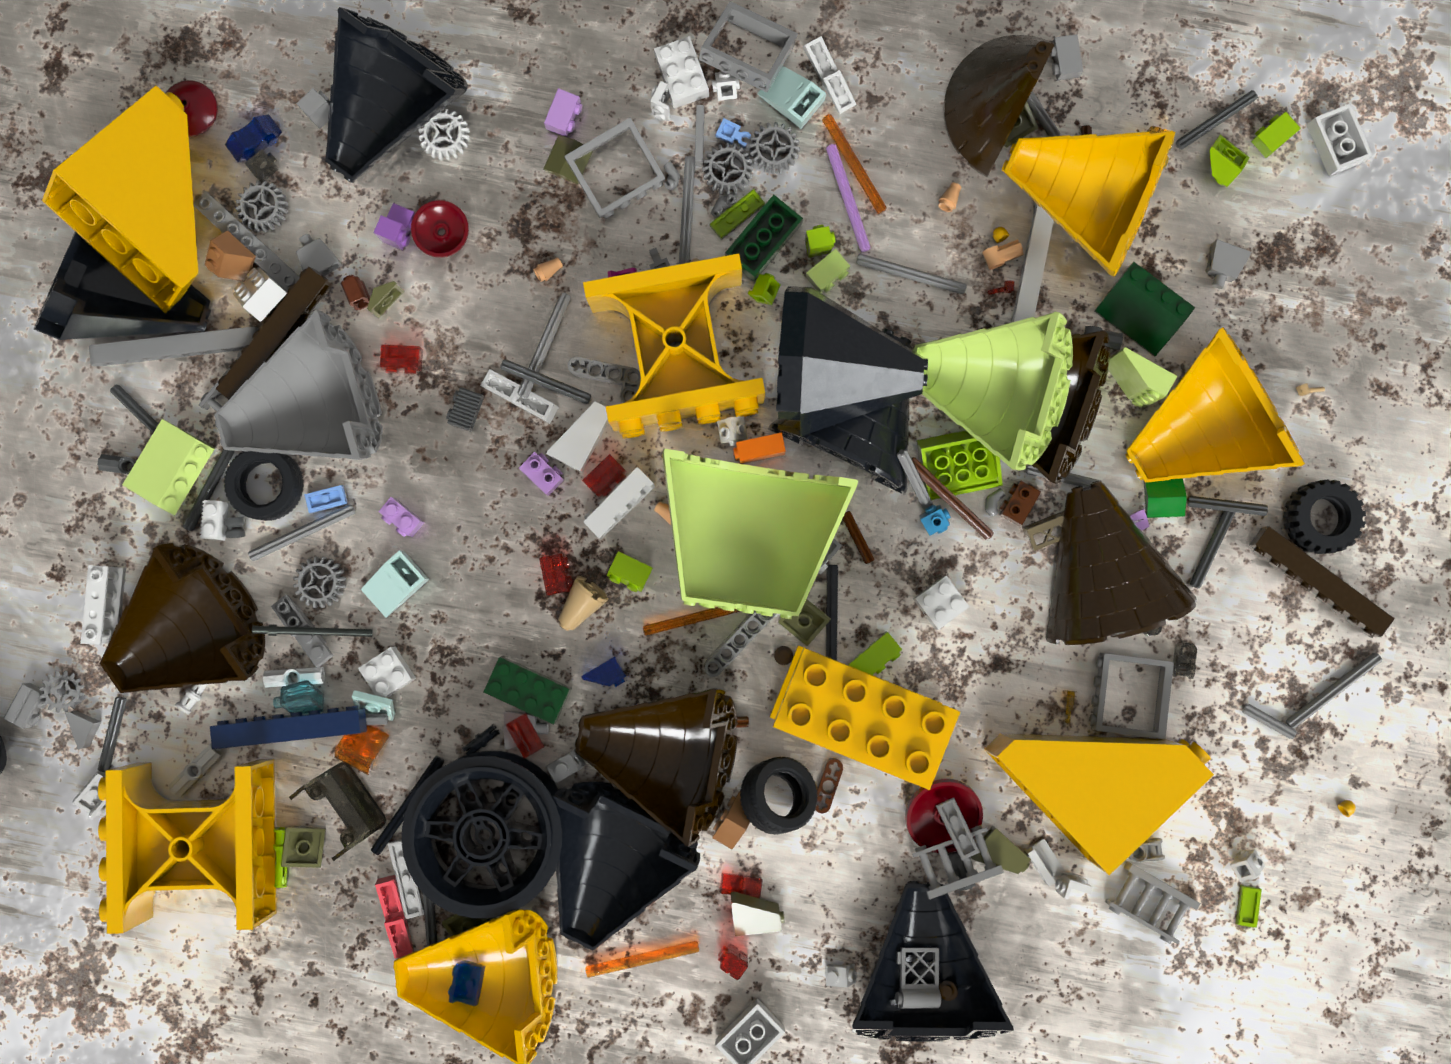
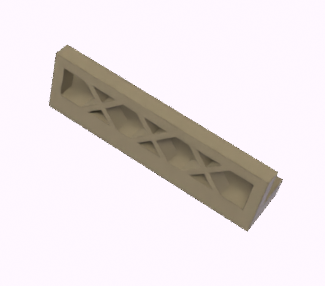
M1064 511L1022 527L1024 534L1029 538L1033 551L1060 541V536L1055 537L1051 535V532L1058 525L1062 527ZM1040 532L1045 534L1044 541L1036 545L1033 535Z

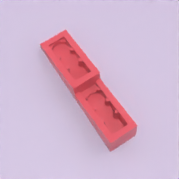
M395 875L379 878L375 883V887L385 917L384 925L394 958L396 959L414 952L407 919L404 917Z

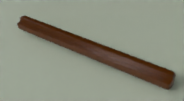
M915 457L911 458L920 478L985 540L993 536L994 532Z

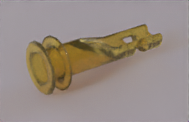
M1065 690L1067 691V695H1065L1067 696L1065 715H1068L1065 723H1070L1071 710L1074 705V698L1077 697L1075 696L1077 691Z

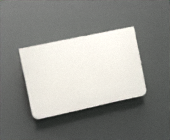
M1041 839L1024 850L1045 884L1049 887L1056 883L1054 880L1056 877L1065 872L1045 839Z

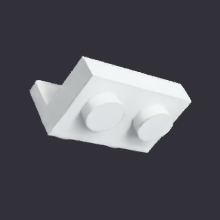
M660 81L658 86H654L651 93L652 114L658 120L664 121L665 119L669 121L671 118L670 108L666 105L669 98L668 84Z
M100 771L95 773L73 799V804L88 812L90 819H93L96 815L99 816L106 807V801H101L98 796L99 781L101 777H106Z
M1062 873L1061 877L1057 878L1055 884L1056 892L1065 899L1069 898L1071 889L1091 895L1093 888L1088 884L1087 879L1075 873H1072V876Z

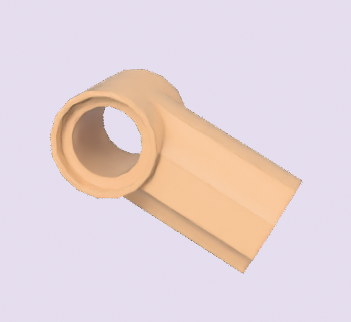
M1018 239L1002 246L990 247L982 252L989 270L1004 265L1005 262L1024 255L1022 245Z

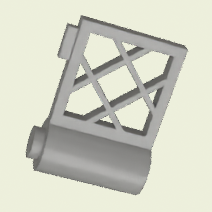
M900 947V952H897L896 964H900V988L895 993L896 1004L900 1008H939L941 1005L939 948ZM906 952H913L917 957L911 965L906 962ZM927 952H933V961L928 965L922 957ZM919 961L926 967L920 975L913 969ZM911 971L917 978L911 984H905V976ZM928 971L933 974V984H926L922 979Z

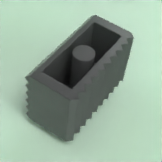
M460 387L453 397L455 402L453 409L450 408L447 413V423L472 432L484 396Z

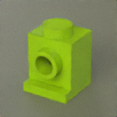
M769 273L759 274L752 291H748V295L757 303L772 305L781 284Z

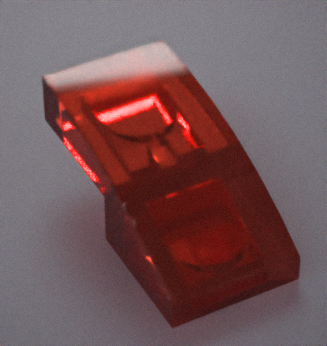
M722 873L719 892L731 895V892H738L760 898L763 879Z

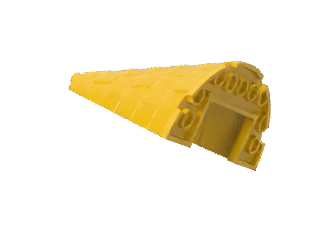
M1176 132L1019 138L1016 144L1013 143L1009 153L1011 157L1009 161L1005 160L1002 171L1024 190L1039 207H1042L1109 275L1116 276L1124 262L1127 250L1130 249L1150 201L1149 199L1153 196L1168 157V149L1172 146Z
M1224 327L1217 331L1208 346L1203 349L1175 389L1170 392L1161 407L1156 410L1144 429L1140 431L1126 449L1127 453L1125 454L1130 464L1134 463L1137 470L1135 472L1140 480L1143 479L1145 483L1195 478L1197 476L1223 475L1224 473L1277 469L1279 467H1301L1305 464L1302 456L1298 453L1299 449L1284 421L1278 416L1277 409L1253 369L1248 366L1246 358L1230 334L1227 335Z
M513 910L460 934L453 935L439 943H434L424 949L394 960L393 965L397 996L436 1020H440L457 1032H463L502 1058L506 1057L515 1064H530L537 1055L535 1048L538 1042H544L551 1023L556 1000L551 996L553 984H557V958L553 939L547 937L548 926L537 913L531 910Z

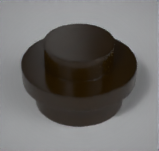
M780 646L774 652V659L780 665H787L793 659V652L787 646Z
M946 980L939 985L941 997L944 1000L952 1001L957 997L958 987L954 982Z

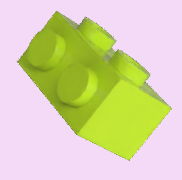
M1287 112L1281 116L1276 114L1268 121L1271 125L1267 128L1262 126L1254 133L1256 137L1251 142L1265 158L1270 156L1301 129Z
M817 225L812 230L806 231L805 245L808 258L831 253L835 243V235L833 231L830 232L829 226Z
M618 551L607 576L614 583L620 584L621 582L627 585V588L633 592H642L653 567Z

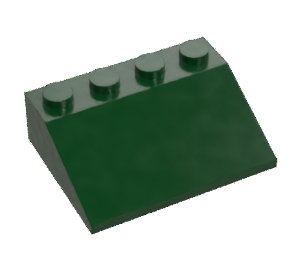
M1133 262L1126 268L1094 312L1155 357L1183 325L1195 307L1137 263Z

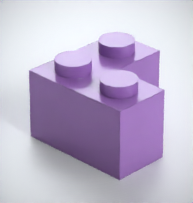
M393 203L387 217L380 216L373 233L383 243L403 251L404 247H407L411 237L409 235L415 212Z

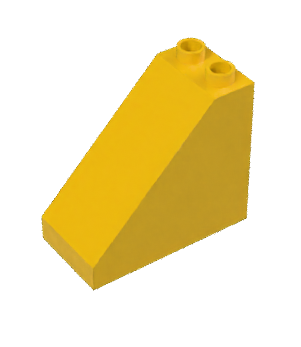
M156 85L53 170L42 201L166 313L183 297L198 275L187 114L184 112V106L177 96L170 92L164 93Z
M1000 733L984 749L1093 865L1108 875L1114 872L1214 775L1205 766L1211 760L1206 751L1197 743L1192 742L1189 744L1182 738L1178 742L1158 738Z

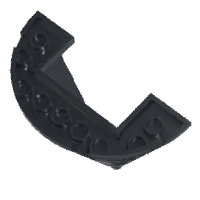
M339 7L337 10L338 27L337 33H335L333 85H331L325 162L331 165L330 168L343 174L344 179L354 183L356 179L373 167L376 162L392 152L396 146L428 123L431 118L448 107L450 103L462 96L467 91L468 84L461 74L453 71L454 67L420 43L417 44L407 40L406 35L370 17L364 18L355 11Z
M884 328V333L912 350L910 345L912 341L903 336L901 338L894 336L893 331ZM909 399L801 436L800 420L777 419L768 427V430L776 434L782 432L783 437L801 446L803 442H806L872 474V480L903 495L907 492V476L897 457V453L901 449L908 451Z
M592 781L574 783L572 788L567 789L563 787L552 797L556 803L562 825V848L556 866L560 935L568 940H572L594 951L698 868L700 862V853L696 850L698 842L689 847L685 846L673 833L662 827L633 799H629L620 790L614 789L611 783Z
M909 881L908 884H905L897 905V911L888 929V935L879 953L878 961L852 1024V1032L857 1033L861 1037L878 1040L891 1039V1036H895L896 1041L943 1042L944 1040H949L950 1037H954V1040L957 1041L995 1037L997 1031H1000V1034L1014 1031L1013 1025L1002 1007L1003 1004L978 958V953L966 933L967 930L957 914L948 893L928 899L926 891L930 890L929 882L927 884H919V881ZM900 947L939 948V985L946 980L954 982L958 987L957 997L952 1001H946L941 997L939 1008H900L895 1002V993L900 988V964H896L897 952H900ZM906 952V962L911 965L917 957L913 952ZM927 952L922 957L928 965L933 961V952ZM921 961L913 967L918 975L926 968ZM911 971L905 976V984H911L917 978ZM928 971L922 979L926 984H933V974Z

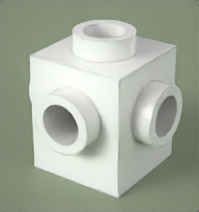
M722 71L715 73L712 87L713 92H717L718 101L737 98L736 89H740L738 78Z
M744 416L729 417L717 421L721 444L729 443L730 446H736V442L748 439Z
M1255 849L1238 852L1236 854L1237 857L1230 864L1240 882L1258 878L1261 875L1260 872L1265 867L1263 859Z

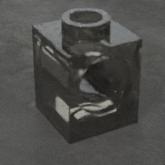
M263 149L245 162V165L261 183L279 170L275 164L278 162L271 152L267 154ZM263 162H267L264 168H260Z

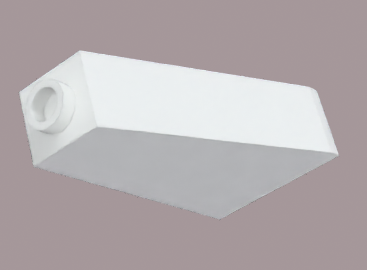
M595 401L552 445L546 454L582 473L608 424L606 406L611 405L600 401V403Z

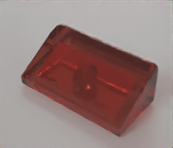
M526 713L506 724L523 758L544 748Z

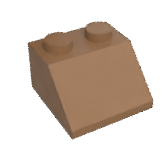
M226 231L210 240L204 265L219 278L245 281L248 278L247 274L253 267L256 256L229 231Z

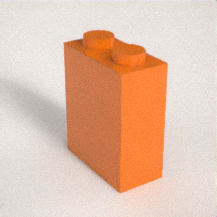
M782 432L736 442V447L733 448L735 461L739 460L740 464L784 456L786 452Z

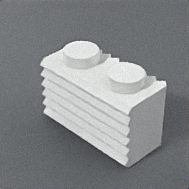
M204 500L202 505L204 508L201 513L203 515L201 517V535L199 537L202 539L225 541L226 525L224 519L228 515L229 503Z

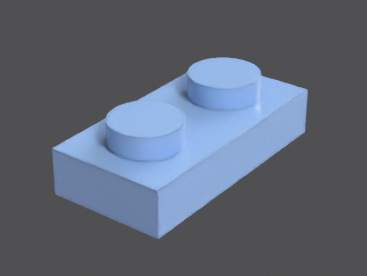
M343 485L304 494L309 513L348 504Z

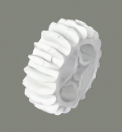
M446 109L444 113L441 111L422 126L423 128L418 130L422 134L418 138L422 141V148H426L425 152L427 154L431 153L432 158L435 159L438 156L439 160L442 161L445 156L450 161V155L457 158L456 153L459 151V153L463 154L462 147H468L464 141H470V137L467 135L470 133V130L466 128L468 124L466 121H463L461 115L457 116L456 111L450 114V110ZM442 122H448V123L445 124V125H440V124H439V123H442ZM458 127L459 134L457 140L454 141L453 134ZM434 128L436 134L433 137V140L430 141V134L432 129ZM440 131H441L442 133L445 132V134L447 133V136L449 137V139H448L446 136H445V137H443V135L441 136ZM444 144L450 145L445 148H440Z

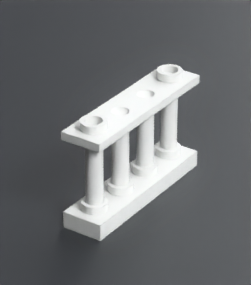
M88 565L80 644H109L115 627L122 616L126 568Z

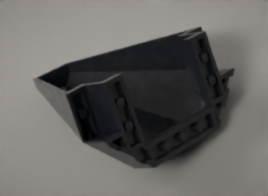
M74 232L36 321L34 330L58 340L190 331L204 332L208 323L205 319L207 320L211 313V309H209L210 300L191 284L183 297L170 310L164 313L77 232Z
M788 286L784 292L778 355L779 368L776 404L778 419L800 420L801 436L922 394L923 386H927L928 374H924V370H928L927 358L919 355L812 287Z

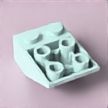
M782 66L769 91L765 92L760 89L757 95L802 129L825 101L826 93L812 81Z
M399 550L384 563L361 590L387 618L421 588L429 578L405 551Z

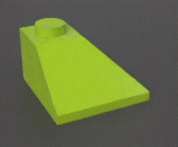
M1219 135L1210 148L1212 176L1218 184L1228 187L1243 170L1250 157L1222 135Z

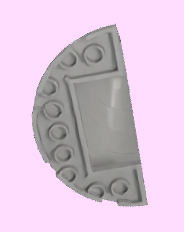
M319 310L313 311L301 327L298 326L271 358L264 362L214 415L215 425L219 431L220 443L224 450L297 454L354 460L367 459L371 457V454L377 452L382 439L383 426L378 421V417L382 413L370 372H365L360 364L363 358L357 347L340 325L333 326L330 323V316Z

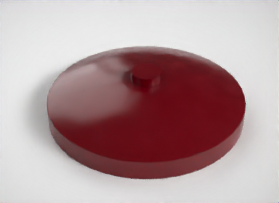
M954 779L934 780L930 790L920 787L910 798L905 811L906 827L913 841L920 847L926 845L927 848L952 840L936 805L953 797L969 830L982 825V804L972 788ZM954 843L945 846L947 853L957 851ZM938 849L931 851L933 853H939Z

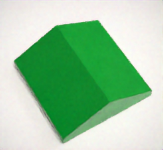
M1183 478L1146 483L1144 481L1145 513L1147 518L1185 517L1187 495Z

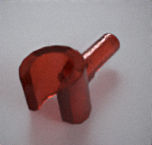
M1011 280L1004 281V287L988 290V294L999 292L1012 293L1015 282Z

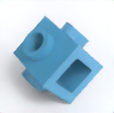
M940 504L926 508L925 512L920 515V520L929 536L936 532L939 534L948 529L947 526L950 525L948 519L951 516L946 508L942 509Z

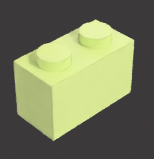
M835 249L811 268L805 277L820 293L825 291L827 293L835 286L833 283L839 279L841 281L849 274L850 265Z

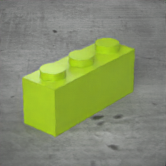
M886 631L876 642L874 641L864 652L857 655L848 666L871 675L875 672L879 674L886 668L885 664L891 660L893 662L901 655L899 652L902 651V648Z

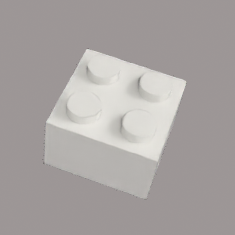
M947 576L941 577L913 598L935 630H939L969 608V605Z
M396 646L388 648L358 668L373 693L384 698L389 697L416 679Z

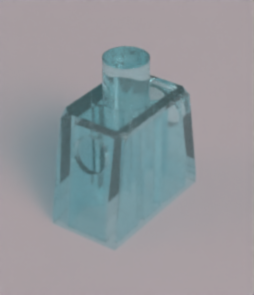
M308 680L283 686L280 696L273 699V705L276 709L284 708L289 713L302 712V714H307L312 710H321L323 712L324 694Z

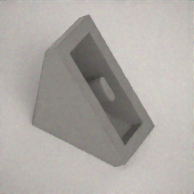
M79 711L65 713L78 750L90 747L101 721Z

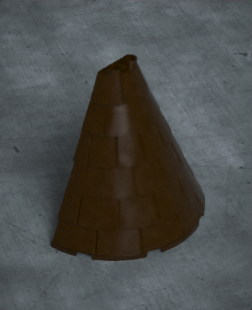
M1027 35L999 37L974 49L961 61L954 71L944 99L945 126L950 141L957 153H961L968 161V165L978 173L988 177L1042 73L1054 43Z
M1103 330L1082 335H1071L1073 365L1067 370V377L1071 381L1066 404L1058 427L1053 426L1050 431L1052 440L1040 458L1032 465L1050 482L1055 484L1061 482L1062 478L1060 477L1066 478L1077 463L1082 453V445L1080 444L1082 441L1088 440L1100 407L1102 395L1099 388L1100 386L1103 387L1106 383L1110 359V347L1105 346V343L1109 342V336Z
M1101 480L1091 482L1089 487H1074L1071 489L1072 492L1067 493L1056 562L1057 571L1049 611L1050 619L1046 634L1047 642L1059 644V640H1062L1065 645H1084L1105 642L1107 636L1121 639L1166 625V619L1178 620L1196 607V596L1183 583L1182 579L1167 563V560L1153 546L1149 538L1135 524V521L1123 509L1116 497Z
M166 543L153 548L148 564L144 566L129 604L125 606L120 621L116 625L99 663L120 693L162 690L163 688H182L189 685L227 683L228 681H245L258 670L259 667L257 665L263 659L265 652V634H252V626H263V622L257 620L255 613L258 611V608L246 587L232 571L227 573L220 567L221 561L201 549L186 544L178 547L174 546V543Z
M712 688L698 693H689L630 707H621L606 712L602 711L583 715L578 724L579 733L575 741V752L610 783H613L629 799H633L662 827L673 833L685 846L689 847L700 839L699 832L701 830L707 831L712 824L725 797L722 789L731 779L738 738L733 735V731L738 725L735 705L732 698L725 695L726 692L724 690Z

